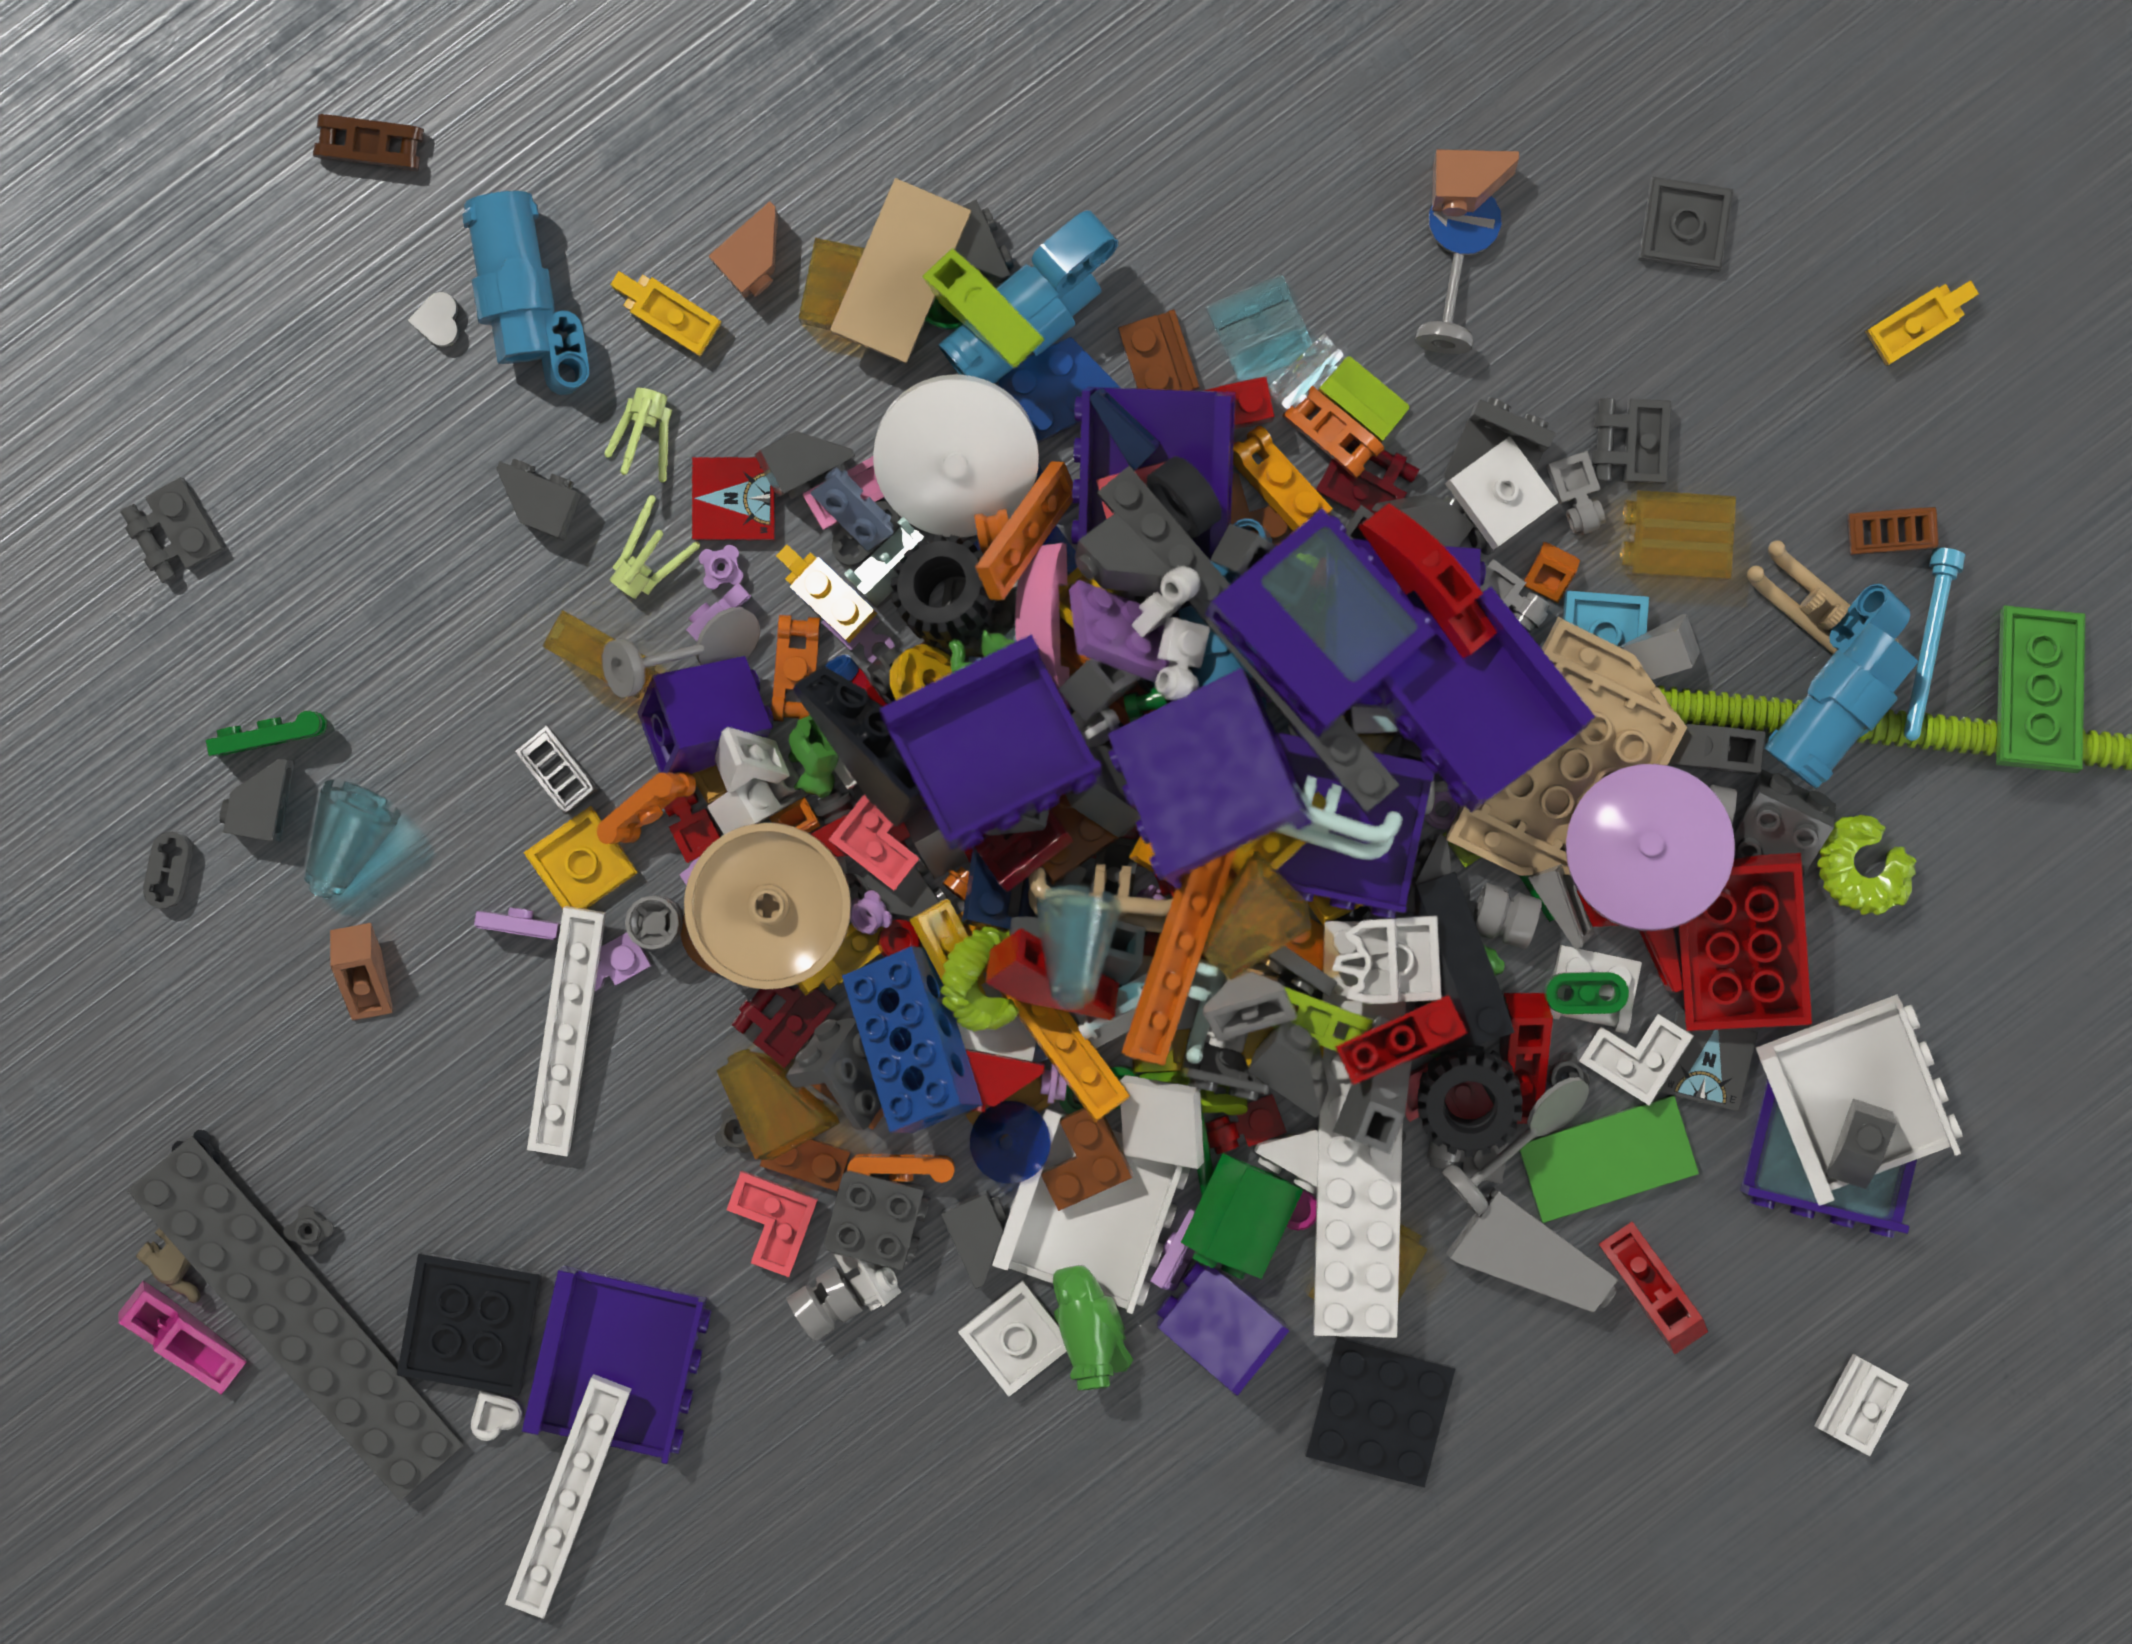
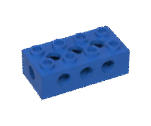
M911 946L842 976L890 1133H915L983 1105L953 1011L947 1009L942 1003L945 996L941 993V987L944 985L925 948Z

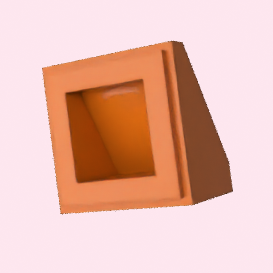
M1543 542L1524 579L1526 582L1524 586L1559 603L1578 570L1580 560L1548 542Z
M805 797L769 817L772 823L794 826L808 833L821 826L818 817H816Z

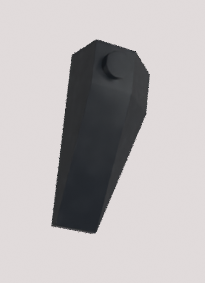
M822 666L794 685L793 691L867 799L895 827H898L926 806L882 720L880 708L884 706L868 698L865 689L825 666Z
M1451 872L1415 885V917L1437 916L1441 996L1442 998L1447 995L1450 996L1467 1032L1458 1040L1427 1054L1431 1055L1473 1047L1515 1033L1502 992L1456 872ZM1436 1000L1415 1001V1010Z

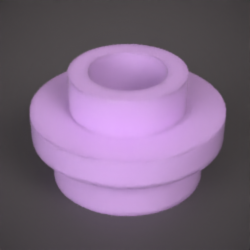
M1435 792L1433 809L1427 816H1424V819L1434 828L1448 829L1460 805L1453 800L1449 792ZM1439 801L1447 802L1450 808L1449 813L1444 817L1438 816L1435 812V806Z
M1052 1064L1051 1070L1044 1069L1040 1094L1048 1095L1047 1103L1054 1104V1100L1065 1101L1067 1083Z

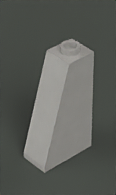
M1495 1188L1486 1198L1488 1202L1486 1211L1480 1216L1476 1213L1473 1215L1446 1252L1456 1263L1593 1313L1599 1306L1605 1308L1617 1292V1288L1614 1287L1618 1281L1616 1277Z

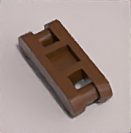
M327 114L318 115L317 128L320 129L319 143H314V157L325 160H342L395 167L408 171L419 170L420 157L416 156L418 143H421L423 140V128ZM337 132H346L345 146L335 145ZM390 138L402 140L400 153L389 152Z

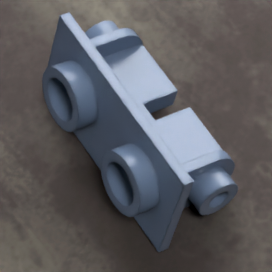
M837 467L833 468L826 475V481L810 493L867 551L894 533L892 530L894 525L889 521L891 516L888 513L886 514L870 497L865 500L860 497L863 490L850 478L846 470L840 471Z

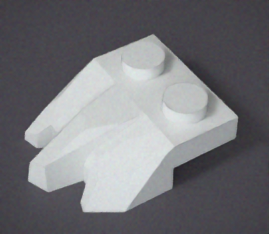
M1437 916L1364 920L1345 933L1347 940L1357 946V952L1337 956L1332 970L1353 974L1358 978V983L1348 989L1346 999L1368 1004H1383L1403 1001L1438 1000L1442 998Z

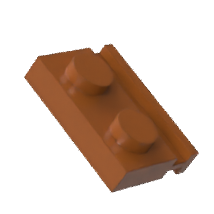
M1174 309L1118 327V333L1136 388L1193 391L1199 389L1200 386Z

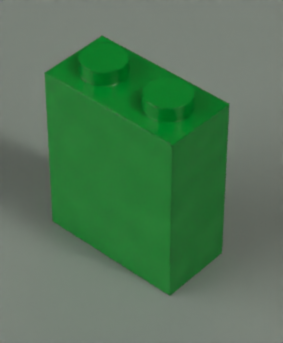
M1222 1153L1180 1243L1194 1250L1192 1258L1206 1266L1215 1268L1217 1262L1223 1264L1221 1270L1239 1279H1243L1246 1273L1262 1279L1302 1195L1303 1189L1280 1176Z

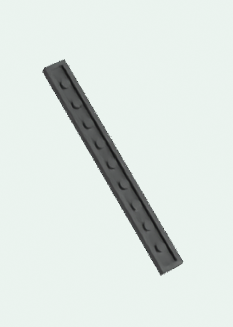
M1130 466L1097 492L1099 498L1113 514L1117 512L1170 570L1184 566L1193 569L1198 574L1200 579L1199 590L1187 602L1365 813L1370 811L1399 786L1341 715L1327 731L1317 738L1206 616L1205 612L1211 601L1227 589L1230 584Z

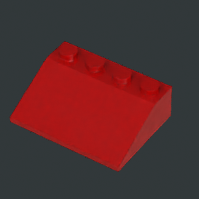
M1801 853L1757 855L1734 859L1728 881L1714 903L1695 919L1679 926L1686 1031L1812 1025Z

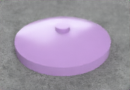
M1641 764L1622 768L1607 775L1593 785L1578 803L1570 820L1566 839V857L1569 872L1574 885L1584 900L1597 913L1611 922L1642 931H1658L1678 927L1706 911L1725 887L1732 870L1735 854V840L1731 821L1716 794L1701 780L1688 772L1659 764Z

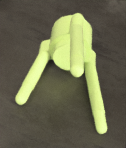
M637 387L634 398H628L625 412L604 452L605 457H611L630 421L635 423L620 469L621 474L626 475L629 471L643 427L655 428L657 421H659L658 479L662 483L666 481L668 432L672 413L671 409L665 407L668 396L654 390Z
M654 495L648 497L644 508H642L620 558L612 567L615 573L609 579L615 586L634 599L638 597L641 591L649 595L657 583L700 548L699 542L692 543L649 578L648 575L652 570L644 563L663 536V532L657 530L638 557L632 556L630 558L656 501Z

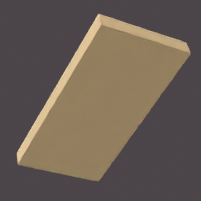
M895 178L830 331L907 364L935 300V295L922 276L951 248L956 250L972 213L971 210Z

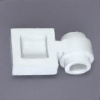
M1179 566L1164 575L1161 583V593L1163 596L1156 592L1146 599L1139 607L1143 613L1132 624L1141 637L1164 625L1167 617H1171L1187 600L1197 594L1200 585L1198 574L1191 568Z
M1167 617L1158 658L1170 662L1168 667L1163 668L1159 672L1156 679V689L1164 698L1175 701L1197 690V678L1192 675L1188 667L1201 668L1210 627Z

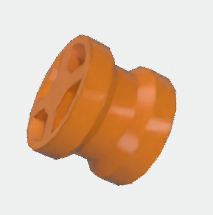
M1007 509L998 510L992 516H985L982 513L974 515L980 550L983 554H985L1008 522Z

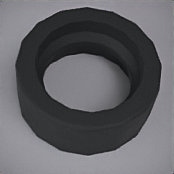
M1174 456L1147 476V487L1191 539L1198 537L1221 519L1222 510L1212 487L1204 476L1184 458Z

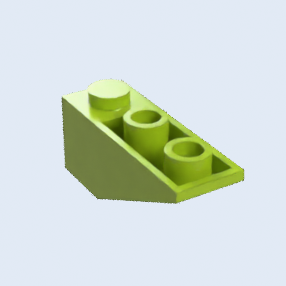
M953 248L922 276L939 303L1014 369L1045 341L996 288Z

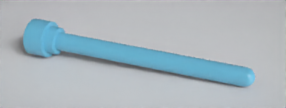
M1940 547L1933 549L1929 567L1933 569L1932 575L1935 577L1904 728V736L1910 741L1917 740L1921 734L1951 582L1957 579V574L1963 570L1965 554L1951 548Z

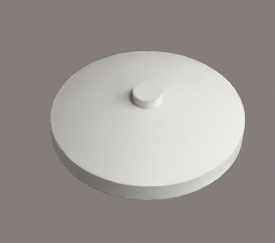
M942 375L921 381L910 387L895 399L887 409L875 437L873 451L874 472L886 501L901 517H904L910 524L935 535H943L945 537H950L951 535L959 537L978 535L974 518L975 514L982 513L985 516H992L998 510L1007 509L1008 519H1010L1033 487L1038 471V441L1035 429L1026 411L1004 389L994 383L974 376Z

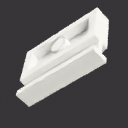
M1852 1354L1814 1426L1870 1456L1909 1384Z

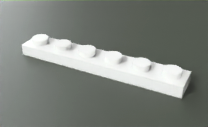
M570 906L563 907L527 1150L561 1156H568L570 1154L606 912Z
M592 1375L505 1605L544 1619L626 1406L631 1388L600 1376Z

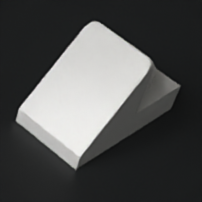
M730 727L722 731L715 755V762L727 792L735 791L753 778L778 784L790 776L775 740Z

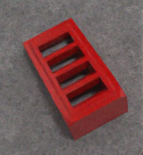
M1674 928L1658 931L1638 930L1665 990L1673 993L1683 990Z

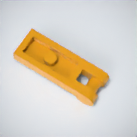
M1255 427L1247 433V439L1244 442L1237 441L1234 443L1233 465L1293 531H1296L1321 509L1328 515L1331 514L1333 508L1275 446L1271 435L1264 427ZM1256 452L1264 460L1259 465L1252 458V455Z

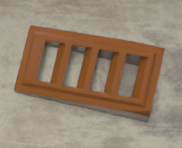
M1936 507L1847 514L1850 555L1921 551L1938 548ZM1915 518H1921L1922 540L1920 541L1916 540ZM1898 519H1904L1905 542H1899ZM1880 520H1887L1888 543L1882 544ZM1864 521H1870V545H1864Z

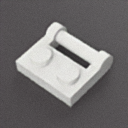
M1559 945L1553 976L1563 972L1615 973L1621 976L1627 983L1629 997L1626 1005L1618 1012L1612 1014H1561L1550 1008L1553 1019L1559 1020L1560 1016L1611 1026L1614 1027L1615 1032L1627 1034L1631 1024L1632 1008L1642 962ZM1563 985L1558 990V997L1562 1001H1566L1564 1000L1565 988L1571 989L1568 985ZM1603 985L1599 989V995L1611 997L1613 994L1610 985Z

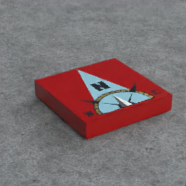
M692 457V540L775 541V492L756 457Z

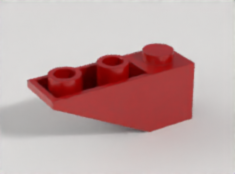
M1447 995L1335 1046L1352 1085L1454 1042L1467 1032L1450 996Z

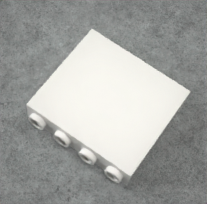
M1897 994L1756 1047L1819 1206L1834 1201L1832 1190L1848 1185V1183L1827 1177L1826 1172L1853 1099L1893 1111L1895 1117V1129L1883 1162L1875 1174L1951 1147L1955 1156L1961 1154L1956 1139L1963 1137L1955 1115L1946 1116L1942 1103L1949 1101L1941 1079L1932 1080L1927 1068L1935 1064L1926 1041L1918 1044L1913 1030L1920 1028L1918 1019L1912 1005L1904 1007Z
M1047 1107L1041 1119L1006 1220L992 1266L1006 1271L1009 1268L1053 1283L1054 1273L1058 1269L1083 1265L1094 1275L1105 1296H1111L1116 1306L1125 1308L1126 1312L1133 1314L1135 1305L1143 1307L1150 1283L1144 1281L1149 1265L1155 1268L1158 1265L1164 1244L1158 1242L1162 1227L1168 1229L1171 1227L1177 1210V1205L1171 1203L1176 1188L1184 1189L1191 1168L1125 1156L1134 1174L1131 1179L1058 1211L1041 1177V1173L1043 1170L1076 1156L1059 1122L1062 1117L1068 1114ZM1112 1129L1124 1153L1123 1134Z

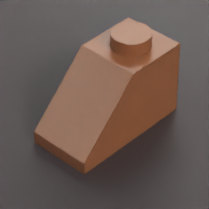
M1436 149L1433 162L1432 211H1442L1447 216H1462L1467 212H1474L1515 174L1519 161V152Z
M770 201L709 255L712 263L744 299L751 293L754 296H758L773 281L770 276L775 272L778 212Z
M366 923L330 930V967L352 1021L392 1013V1002L382 950L372 924Z

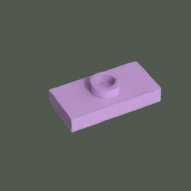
M509 907L508 914L484 910L476 911L474 925L476 928L556 940L559 939L561 923L534 919V911Z
M1189 1210L1178 1232H1173L1164 1244L1162 1253L1165 1255L1150 1282L1162 1289L1177 1290L1193 1261L1192 1257L1195 1251L1180 1242L1195 1210Z

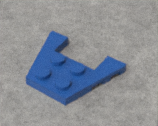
M1072 337L1048 347L1037 356L1032 355L1024 359L1015 369L1013 368L998 381L999 387L1012 395L1026 411L1035 429L1038 443L1081 423V421H1075L1076 396L1082 397V390L1086 387L1121 388ZM1038 462V471H1037V477H1036L1035 482L1038 480V478L1040 477V475L1043 473V470H1042V468H1041L1039 462Z

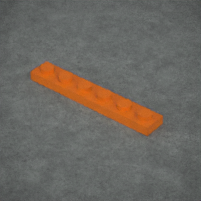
M1236 849L1180 876L1183 887L1175 891L1122 1053L1128 1057L1160 1065L1165 1064Z

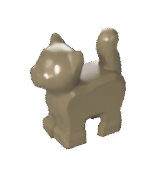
M158 1228L155 1234L165 1241V1247L159 1250L156 1243L148 1241L137 1253L136 1257L144 1265L148 1266L153 1276L159 1282L166 1284L173 1291L185 1295L191 1303L198 1302L201 1298L198 1288L183 1279L191 1263L162 1230Z

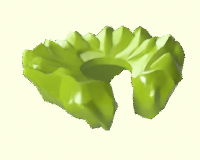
M1872 816L1842 817L1835 822L1832 832L1819 851L1821 858L1817 863V867L1820 868L1819 876L1824 881L1823 888L1830 892V897L1837 900L1839 906L1849 907L1851 910H1860L1861 915L1868 913L1880 915L1895 905H1905L1912 892V877L1916 874L1914 865L1917 861L1913 856L1906 853L1905 847H1894L1886 853L1885 867L1878 876L1867 878L1857 872L1854 865V857L1857 851L1864 846L1880 842L1886 830V827Z
M986 926L980 931L973 930L972 936L965 937L963 941L955 944L954 950L947 955L948 960L943 964L945 973L942 977L944 986L941 987V993L945 997L942 1003L947 1009L953 1011L957 1022L971 1031L996 1030L1012 1022L1019 1013V1009L1012 999L987 997L978 987V977L983 969L988 966L990 949L1010 935V930L1004 933L993 927Z

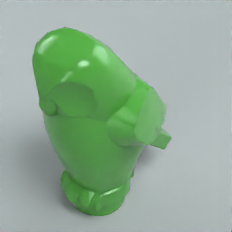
M1076 1265L1058 1269L1053 1276V1286L1059 1306L1054 1311L1055 1320L1059 1324L1061 1337L1073 1366L1070 1374L1071 1380L1077 1381L1078 1391L1110 1387L1109 1376H1114L1113 1371L1115 1373L1127 1371L1134 1360L1124 1345V1340H1126L1125 1327L1116 1303L1111 1296L1104 1295L1098 1281L1085 1266Z

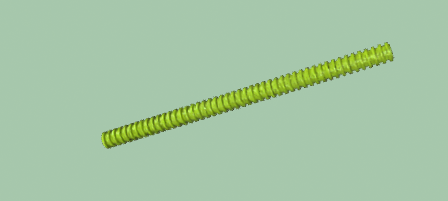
M1657 686L1684 724L1687 721H1691L1693 725H1699L1700 722H1703L1705 726L1716 724L1717 727H1725V725H1729L1730 728L1736 729L1738 726H1742V729L1745 730L1754 728L1755 731H1763L1767 729L1770 734L1775 729L1779 730L1803 701L1797 700L1796 703H1792L1791 699L1786 698L1783 702H1780L1777 697H1772L1770 701H1767L1766 696H1759L1758 699H1754L1753 695H1746L1745 698H1741V695L1738 693H1734L1732 697H1729L1727 692H1721L1718 696L1715 691H1708L1707 694H1703V691L1700 689L1690 693L1689 688H1683L1679 692L1677 687H1670L1669 690H1665L1664 686ZM1889 709L1872 731L1857 739L1858 743H1864L1868 739L1870 744H1877L1878 741H1881L1883 745L1887 746L1894 742L1896 747H1902L1906 743L1908 748H1915L1916 745H1919L1921 749H1928L1929 746H1932L1935 751H1940L1942 747H1945L1946 752H1953L1957 749L1959 753H1966L1967 750H1970L1971 754L1978 755L1980 751H1983L1985 756H1991L1993 752L1997 754V724L1995 720L1991 719L1984 723L1981 718H1975L1971 722L1969 717H1962L1961 720H1958L1957 716H1949L1948 719H1945L1944 715L1937 714L1933 718L1931 713H1925L1920 737L1917 740L1910 741L1904 736L1907 719L1906 711L1900 710L1897 714H1894L1893 709ZM2083 729L2084 764L2086 766H2093L2097 763L2100 768H2106L2109 764L2111 769H2119L2122 766L2124 770H2132V734H2127L2124 737L2122 733H2114L2111 736L2110 732L2103 731L2098 735L2096 730H2089L2086 733Z

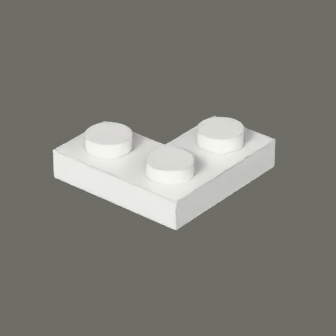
M1657 1014L1637 1048L1607 1029L1600 1027L1579 1062L1650 1106L1694 1036L1660 1014Z

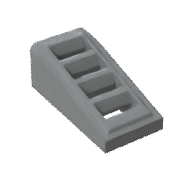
M1563 864L1528 876L1534 889L1575 949L1583 947L1594 935V930L1571 875H1563L1565 873L1563 867L1561 868Z

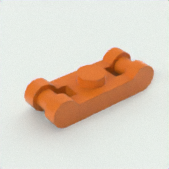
M1310 385L1302 393L1304 398L1295 408L1290 406L1282 416L1293 428L1304 434L1339 463L1351 476L1357 478L1365 470L1363 465L1372 456L1377 457L1385 447L1369 431ZM1315 409L1319 412L1311 421L1307 419ZM1355 439L1360 445L1350 454L1345 448Z
M779 615L771 703L773 721H784V717L802 719L809 716L808 711L801 702L786 701L787 689L793 690L796 683L817 670L821 618L808 617L807 621L792 620V615ZM791 636L806 637L805 649L790 648Z
M689 772L656 774L599 823L597 827L598 839L604 844L636 842L640 838L641 827L658 820L663 815V808L677 797H688L694 793L696 789L695 777Z
M861 1153L852 1157L847 1171H855L866 1175L889 1174V1181L899 1182L914 1181V1174H930L935 1181L944 1183L953 1177L955 1162L948 1155Z

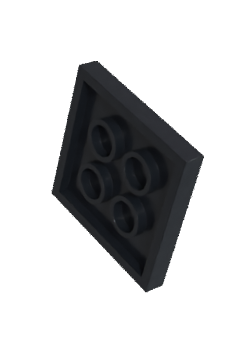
M425 1252L418 1253L397 1375L519 1396L522 1390L542 1273Z
M1335 1336L1305 1450V1457L1425 1488L1455 1367Z

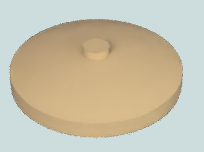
M751 824L723 835L712 843L700 856L692 869L685 890V922L696 950L704 961L721 976L750 988H784L798 984L815 975L839 950L850 923V888L838 859L815 836L786 824Z

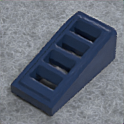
M1100 388L1089 399L1128 465L1135 472L1160 446V441L1104 388Z

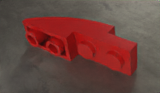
M1388 503L1358 526L1403 592L1407 595L1414 590L1462 658L1473 654L1498 633L1476 602V599L1483 592L1471 576L1435 537L1407 514Z

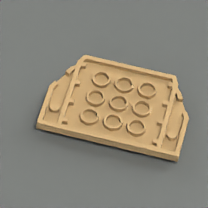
M1560 617L1557 618L1542 650L1596 717L1585 730L1472 813L1469 812L1465 805L1460 806L1445 835L1447 841L1520 876L1533 875L1563 864L1561 866L1565 872L1563 875H1570L1566 857L1568 827L1578 803L1587 791L1602 778L1622 768L1641 764L1668 766L1687 729V726L1672 709L1665 696L1653 683L1634 654Z

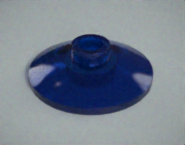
M1002 1101L995 1107H988L985 1112L978 1116L970 1134V1151L977 1167L990 1179L1007 1184L1020 1183L1036 1175L1046 1163L1051 1147L1050 1132L1044 1118L1033 1107L1018 1101ZM1005 1134L1010 1135L1013 1141L1011 1148L1008 1150H1004L1000 1145V1139Z

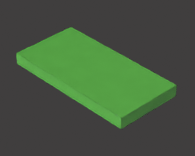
M2005 605L2000 610L1996 765L2079 773L2083 769L2085 614Z
M1674 1095L1654 1100L1650 1106L1644 1103L1559 1130L1547 1136L1534 1138L1519 1150L1542 1223L1699 1174Z

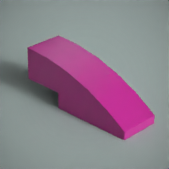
M144 1280L118 1312L119 1324L152 1344L153 1351L221 1395L247 1362L240 1353L208 1326Z

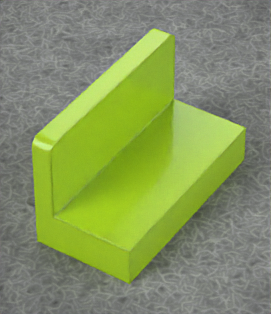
M1347 356L1318 390L1380 442L1386 438L1409 410V405L1350 356Z

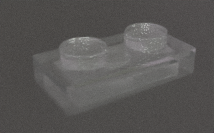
M1326 333L1317 339L1269 386L1271 399L1283 412L1291 406L1295 407L1302 403L1310 392L1309 388L1320 378L1330 376L1339 366V360L1344 354Z

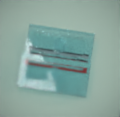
M1278 274L1206 306L1238 382L1262 377L1316 353L1302 316L1297 312L1282 274Z

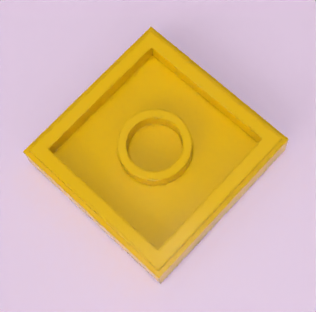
M589 806L523 852L562 909L565 906L588 909L639 873L619 843L604 844L598 839L597 827L602 819L593 806Z

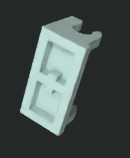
M904 517L897 522L900 528L854 572L849 568L844 573L875 607L894 591L890 585L891 578L899 576L894 570L897 562L904 563L907 558L903 554L909 548L913 552L920 548L917 542L925 539Z

